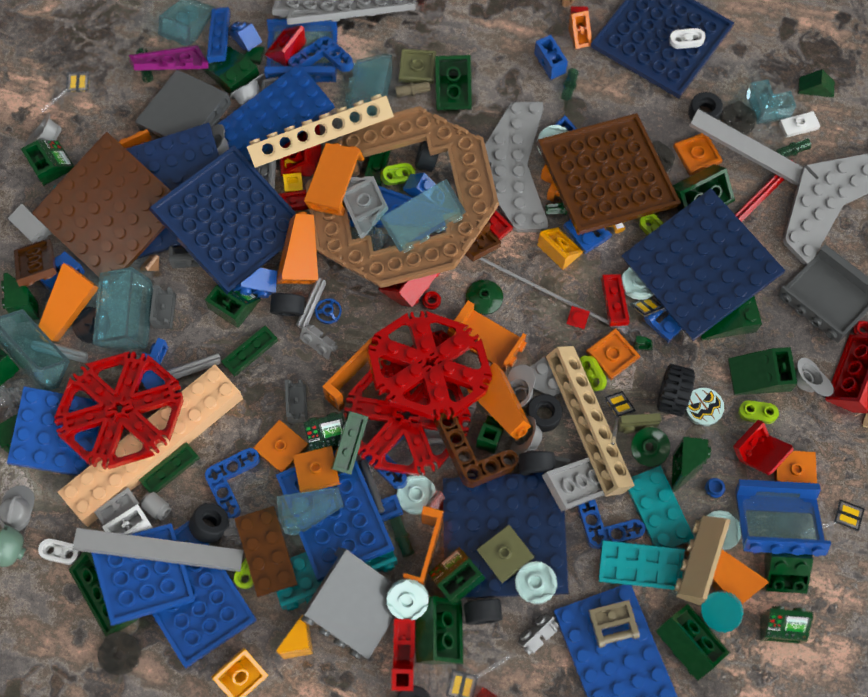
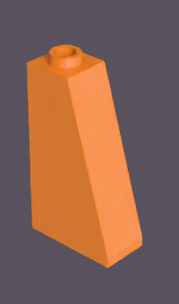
M298 212L290 219L277 274V284L312 285L318 281L314 215L307 214V212Z
M62 264L37 328L42 333L41 337L48 342H59L99 289L96 284L69 264Z
M494 362L490 366L492 372L490 384L484 383L489 386L488 391L478 402L513 438L518 440L526 435L531 425L505 372Z
M722 549L711 585L716 591L724 590L728 593L731 592L743 604L769 582ZM688 551L685 552V554L687 555V557L689 556V553H690V552H688Z

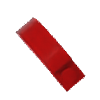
M394 617L391 691H413L415 620Z

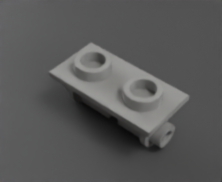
M303 325L299 338L316 350L318 354L329 360L331 352H335L338 349L337 342L327 335L321 339L320 337L323 336V332L314 325Z
M547 614L542 615L535 621V625L530 630L528 629L521 634V639L516 643L525 647L524 651L528 655L534 654L544 644L539 637L543 636L545 640H548L557 632L559 625L554 621V617Z

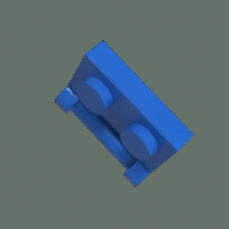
M571 220L564 223L563 226L579 248L584 251V254H587L612 237L611 232L605 228L597 230L601 235L598 238L592 231L577 235Z
M665 308L647 314L644 317L645 322L667 342L672 340L682 330L670 314L660 323L656 321L665 311Z

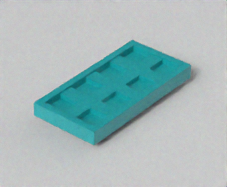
M661 466L631 477L635 486L627 491L641 521L645 525L652 545L675 548L688 543L690 539L693 540L694 535Z
M602 540L598 581L674 590L677 579H682L683 571L680 569L684 560L685 549Z

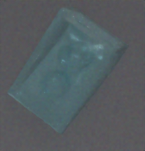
M180 0L159 16L158 35L179 42L182 45L190 46L199 38L211 18L212 9H215V7L196 0Z
M339 487L277 496L278 520L285 534L298 535L300 532L307 531L344 507Z

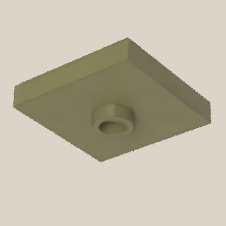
M401 49L399 82H429L434 84L436 51Z
M510 525L477 549L501 583H504L518 572L523 565L535 559Z

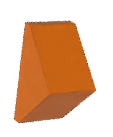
M588 10L570 14L568 30L575 49L591 46L592 38Z

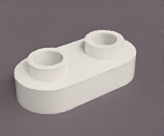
M698 28L675 30L671 33L669 42L676 49L699 47L704 43L705 33Z
M46 539L40 543L38 548L40 556L45 560L66 565L74 564L80 557V551L72 550V543ZM53 547L54 551L48 554L49 548ZM69 552H73L71 558H67Z

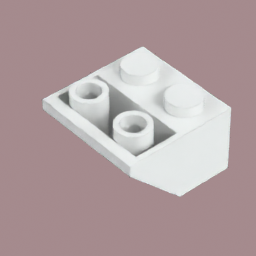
M138 504L102 526L105 532L127 535L153 528Z

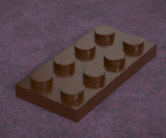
M50 238L14 250L16 281L19 287L30 286L35 281L47 280L57 274L53 244Z
M271 506L234 518L257 597L260 598L298 585L275 507Z

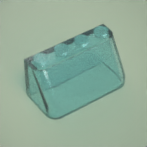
M380 54L362 58L353 63L352 73L354 75L353 78L350 77L349 79L350 92H347L345 97L347 110L353 108V104L364 100L367 103L372 101L370 97L375 95L388 96L393 73L391 54ZM368 106L367 114L369 116H374L376 114V108L374 106ZM351 112L349 115L350 121L353 123L358 122L359 115L356 112Z
M444 179L381 216L379 220L398 251L401 252L403 250L406 253L414 248V243L418 241L423 243L431 238L429 234L434 231L440 233L447 228L446 224L453 221V223H456L463 219L462 215L466 211L448 180Z
M133 267L100 273L93 344L98 347L143 349L148 346L153 285L148 277Z
M23 309L0 316V344L38 388L46 391L59 388L70 363L69 359Z

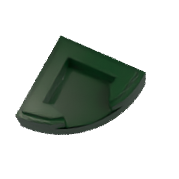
M262 46L254 47L247 51L245 56L254 64L261 65L265 48Z
M636 336L633 348L635 350H653V342L649 338Z

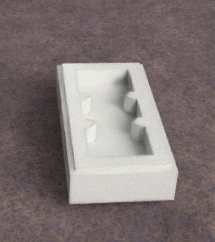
M814 111L782 119L779 122L785 138L820 128Z

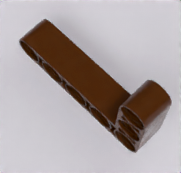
M440 413V420L434 418L436 428L464 486L473 488L511 473L515 469L519 458L513 450H505L477 462L456 416L453 418L451 413L450 419H447L444 413ZM447 420L451 425L445 426L442 421ZM457 438L460 443L455 444L450 439ZM464 455L468 458V461H461L458 456ZM503 459H510L513 464L508 465ZM492 466L495 471L489 472L485 467ZM467 474H475L476 479L468 478Z

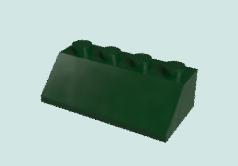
M83 552L70 567L69 572L105 637L108 639L136 622L139 618L111 626L91 552Z

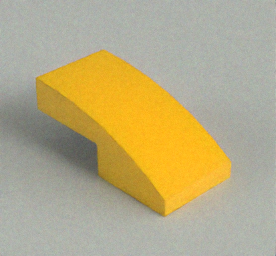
M290 159L284 160V161H285V166H286V163H295V162L291 161ZM301 173L283 174L285 193L303 190Z

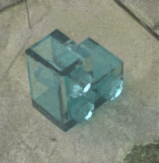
M768 79L752 82L746 94L757 124L790 118L796 108L792 92L774 94Z

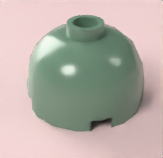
M4 525V529L0 532V567L13 565L17 559L21 560L26 551V548H23L24 539L22 534L7 525Z

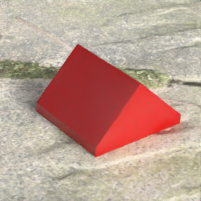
M300 25L283 29L265 52V55L283 66H288L289 59L306 44L304 27Z

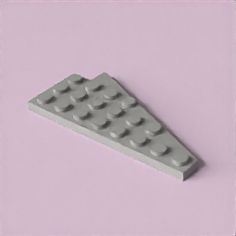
M275 0L272 12L273 15L287 17V25L325 20L337 22L342 18L375 16L376 14L415 10L417 0Z

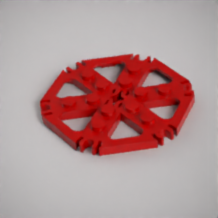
M420 311L419 317H415L413 312L408 317L407 312L374 334L371 343L376 346L370 344L368 346L367 356L375 390L379 389V396L387 393L385 402H390L389 405L433 421L434 418L440 420V413H444L447 419H450L452 413L454 418L486 395L489 386L484 383L490 384L492 372L482 339L478 340V334L470 336L472 328H468V325L428 311L425 314L423 311ZM438 323L453 328L456 334L436 347L430 324ZM406 325L410 329L414 348L393 341L388 335L401 326ZM475 349L481 367L473 369L453 361L468 350ZM382 358L406 368L391 378H385L381 373L378 359ZM426 363H433V367L431 365L426 366ZM445 381L471 389L472 392L460 401L454 402L449 397ZM423 382L429 404L422 405L407 400L403 395Z
M128 351L85 364L90 369L88 371L85 367H80L83 375L77 376L74 373L73 377L76 381L70 377L54 417L56 419L55 424L57 426L63 425V427L56 429L58 436L87 464H92L93 467H96L99 461H103L101 464L103 469L107 467L108 469H113L155 456L154 452H160L156 445L163 443L166 446L168 444L165 438L169 441L171 440L184 397L182 392L175 393V391L181 389L179 381L148 354L147 358L145 353H142L141 357L136 359V353ZM122 365L123 369L115 390L98 376L102 370ZM148 370L153 371L165 381L164 385L137 393L142 377ZM78 391H84L97 403V405L69 413L74 395ZM118 406L122 407L121 412H117ZM165 406L171 407L167 425L162 430H158L141 414ZM101 426L92 451H86L75 441L74 438L78 432ZM125 428L142 443L143 447L139 452L117 457L115 452Z
M380 360L381 373L385 378H391L406 368L393 362L390 365H385L384 361ZM426 363V366L431 365L433 367V363ZM370 369L348 393L346 402L353 404L351 408L344 407V416L346 419V413L351 411L367 416L369 420L387 423L369 443H364L361 440L358 455L360 456L362 453V460L367 456L372 457L369 466H373L374 469L420 476L417 468H420L421 474L425 475L424 468L430 466L432 472H435L434 462L439 469L450 455L446 448L439 455L433 454L424 429L438 431L434 421L411 412L410 415L413 416L405 419L404 415L401 414H405L406 411L389 405L390 402L386 403L384 400L363 397V391L373 381ZM445 381L447 389L452 391L456 402L464 398L459 385ZM423 382L412 395H410V392L403 395L407 400L422 405L429 404ZM468 408L456 416L466 437L468 436L469 428L463 427L462 424L464 422L470 423L471 418L469 417H471ZM447 420L442 421L445 426L451 425ZM403 435L413 458L412 464L408 466L389 463L385 459L387 453ZM453 438L451 441L455 444L460 443L457 438Z

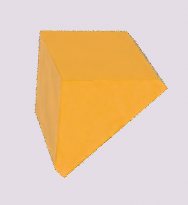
M559 227L541 231L539 234L537 246L562 270L584 252Z
M303 616L299 618L276 650L283 659L313 654L310 628L308 624L301 620Z
M243 648L212 675L211 678L228 697H245L268 677V674L251 654Z

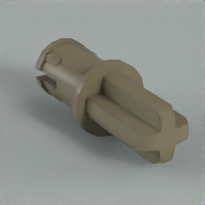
M411 82V84L395 86L397 98L409 95L415 96L417 93L431 91V86L429 82L418 84Z

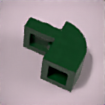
M489 415L485 423H483L477 438L476 448L495 454L504 428Z

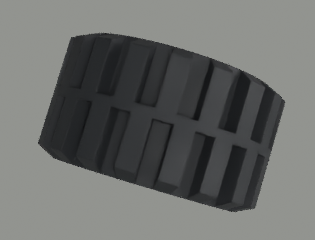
M669 364L664 373L658 395V411L680 417L685 414L694 386V369Z

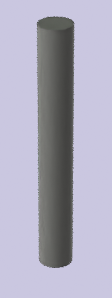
M361 460L359 463L379 514H381L385 509L367 460Z

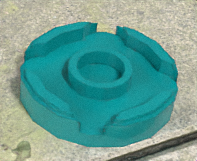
M717 590L710 593L706 601L702 603L701 614L710 628L717 632L726 633L733 631L741 624L744 609L741 601L734 594L724 590Z

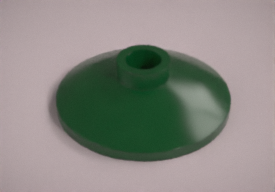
M478 280L467 289L466 302L474 303V310L482 315L492 314L501 307L503 292L493 281ZM485 292L488 293V296L484 297L481 294Z
M643 428L634 435L631 442V452L635 460L641 465L648 467L658 466L669 456L670 441L667 435L658 428ZM651 443L652 449L647 450L646 444Z

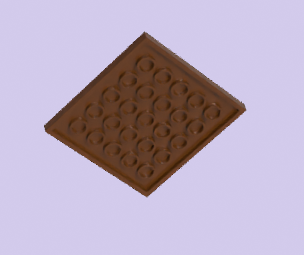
M638 113L545 137L537 141L538 148L577 235L679 207L681 203Z
M106 132L37 206L32 214L107 286L111 287L164 230V225L149 209L153 204L170 193L171 190L113 136Z

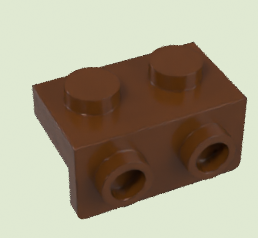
M487 222L465 254L472 262L501 247V241L490 232L491 224Z

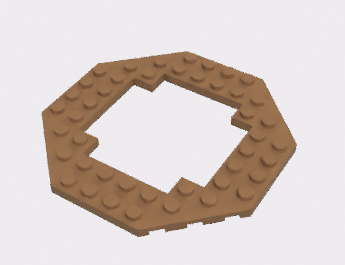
M420 106L393 113L394 117L348 133L341 140L339 139L337 143L346 147L355 146L359 148L364 157L427 141L431 156L448 151L461 211L443 216L446 233L374 251L370 235L362 239H353L349 213L344 201H342L346 209L344 216L310 210V215H314L316 250L380 288L455 269L499 206L484 138L468 132L467 129L457 124L453 125L447 122V119L436 114L433 115ZM358 161L351 177L360 175ZM309 180L305 185L306 192H308L312 180Z

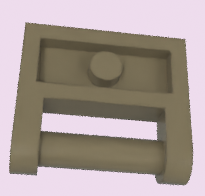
M629 600L588 611L598 648L605 647V644L628 638H640ZM629 624L630 629L605 636L602 634L603 629Z

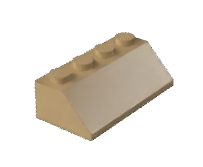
M702 516L700 521L696 520L692 531L696 534L694 540L690 539L686 550L690 553L688 559L683 560L680 569L684 571L682 579H677L674 588L677 591L676 597L697 605H701L706 601L730 519Z

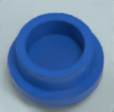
M711 478L705 484V491L710 497L719 498L725 492V484L718 478Z

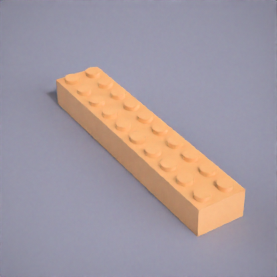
M216 364L181 391L184 402L171 440L169 441L165 438L168 444L166 446L163 443L156 445L160 451L159 453L154 452L155 456L113 469H108V467L103 469L101 466L103 461H99L96 467H93L91 464L58 491V494L87 527L98 519L94 513L98 508L127 487L131 491L141 484L139 479L183 444L192 442L243 399L240 391ZM165 406L160 408L147 420L158 430L164 429L171 413V407ZM130 433L119 442L115 455L122 457L139 452L143 445Z

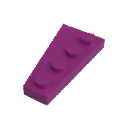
M198 45L129 55V62L134 70L209 69L208 61Z

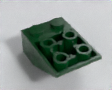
M791 347L771 348L728 358L734 395L790 392L798 384Z

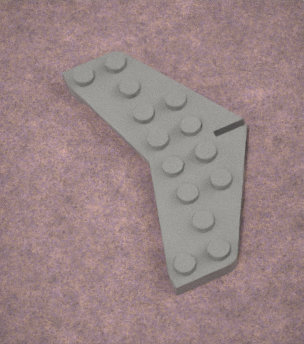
M543 102L511 103L485 144L499 201L498 207L516 232H541L548 230V220L527 165L543 114Z
M868 153L809 164L802 169L784 232L783 243L804 266L814 259L843 205L868 194Z

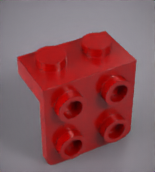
M757 420L733 445L741 463L767 475L772 474L794 450L791 444L770 436L765 423Z

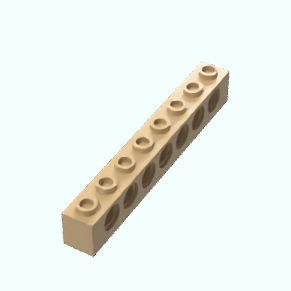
M381 94L370 97L372 100L365 103L362 100L354 103V107L347 110L345 106L337 109V114L330 116L329 113L319 116L320 120L313 122L312 119L304 121L299 128L295 129L293 125L285 128V133L278 135L277 132L266 135L268 138L266 140L260 141V138L249 141L250 145L247 146L254 167L256 168L394 117L387 96L382 97ZM368 106H374L376 108V114L374 116H369L367 114ZM351 112H356L359 115L358 122L353 123L350 121L349 115ZM338 118L342 121L340 129H335L332 126L333 119ZM316 125L324 126L325 132L323 135L315 133ZM299 131L307 133L308 138L306 141L301 142L298 140L297 134ZM287 137L290 140L288 148L280 146L281 138ZM267 143L273 147V152L269 155L264 154L262 151L263 145Z
M574 346L557 347L546 358L605 497L623 494L635 485Z

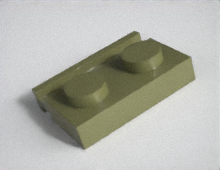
M660 413L620 416L617 429L618 432L631 434L647 427L658 428L661 422Z

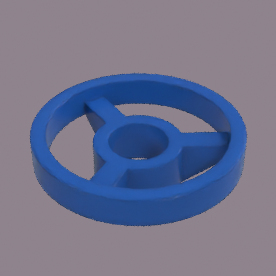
M327 298L321 300L316 305L315 314L320 322L332 324L339 320L342 310L336 300ZM330 302L329 304H325L322 309L318 310V307L322 303ZM334 303L338 305L340 310L339 315L337 317H335L333 314ZM326 308L332 309L330 312H325ZM323 313L325 316H331L333 320H322L318 314Z

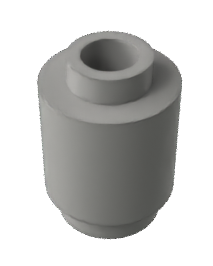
M155 492L147 493L141 499V508L156 520L163 521L171 512L169 503Z

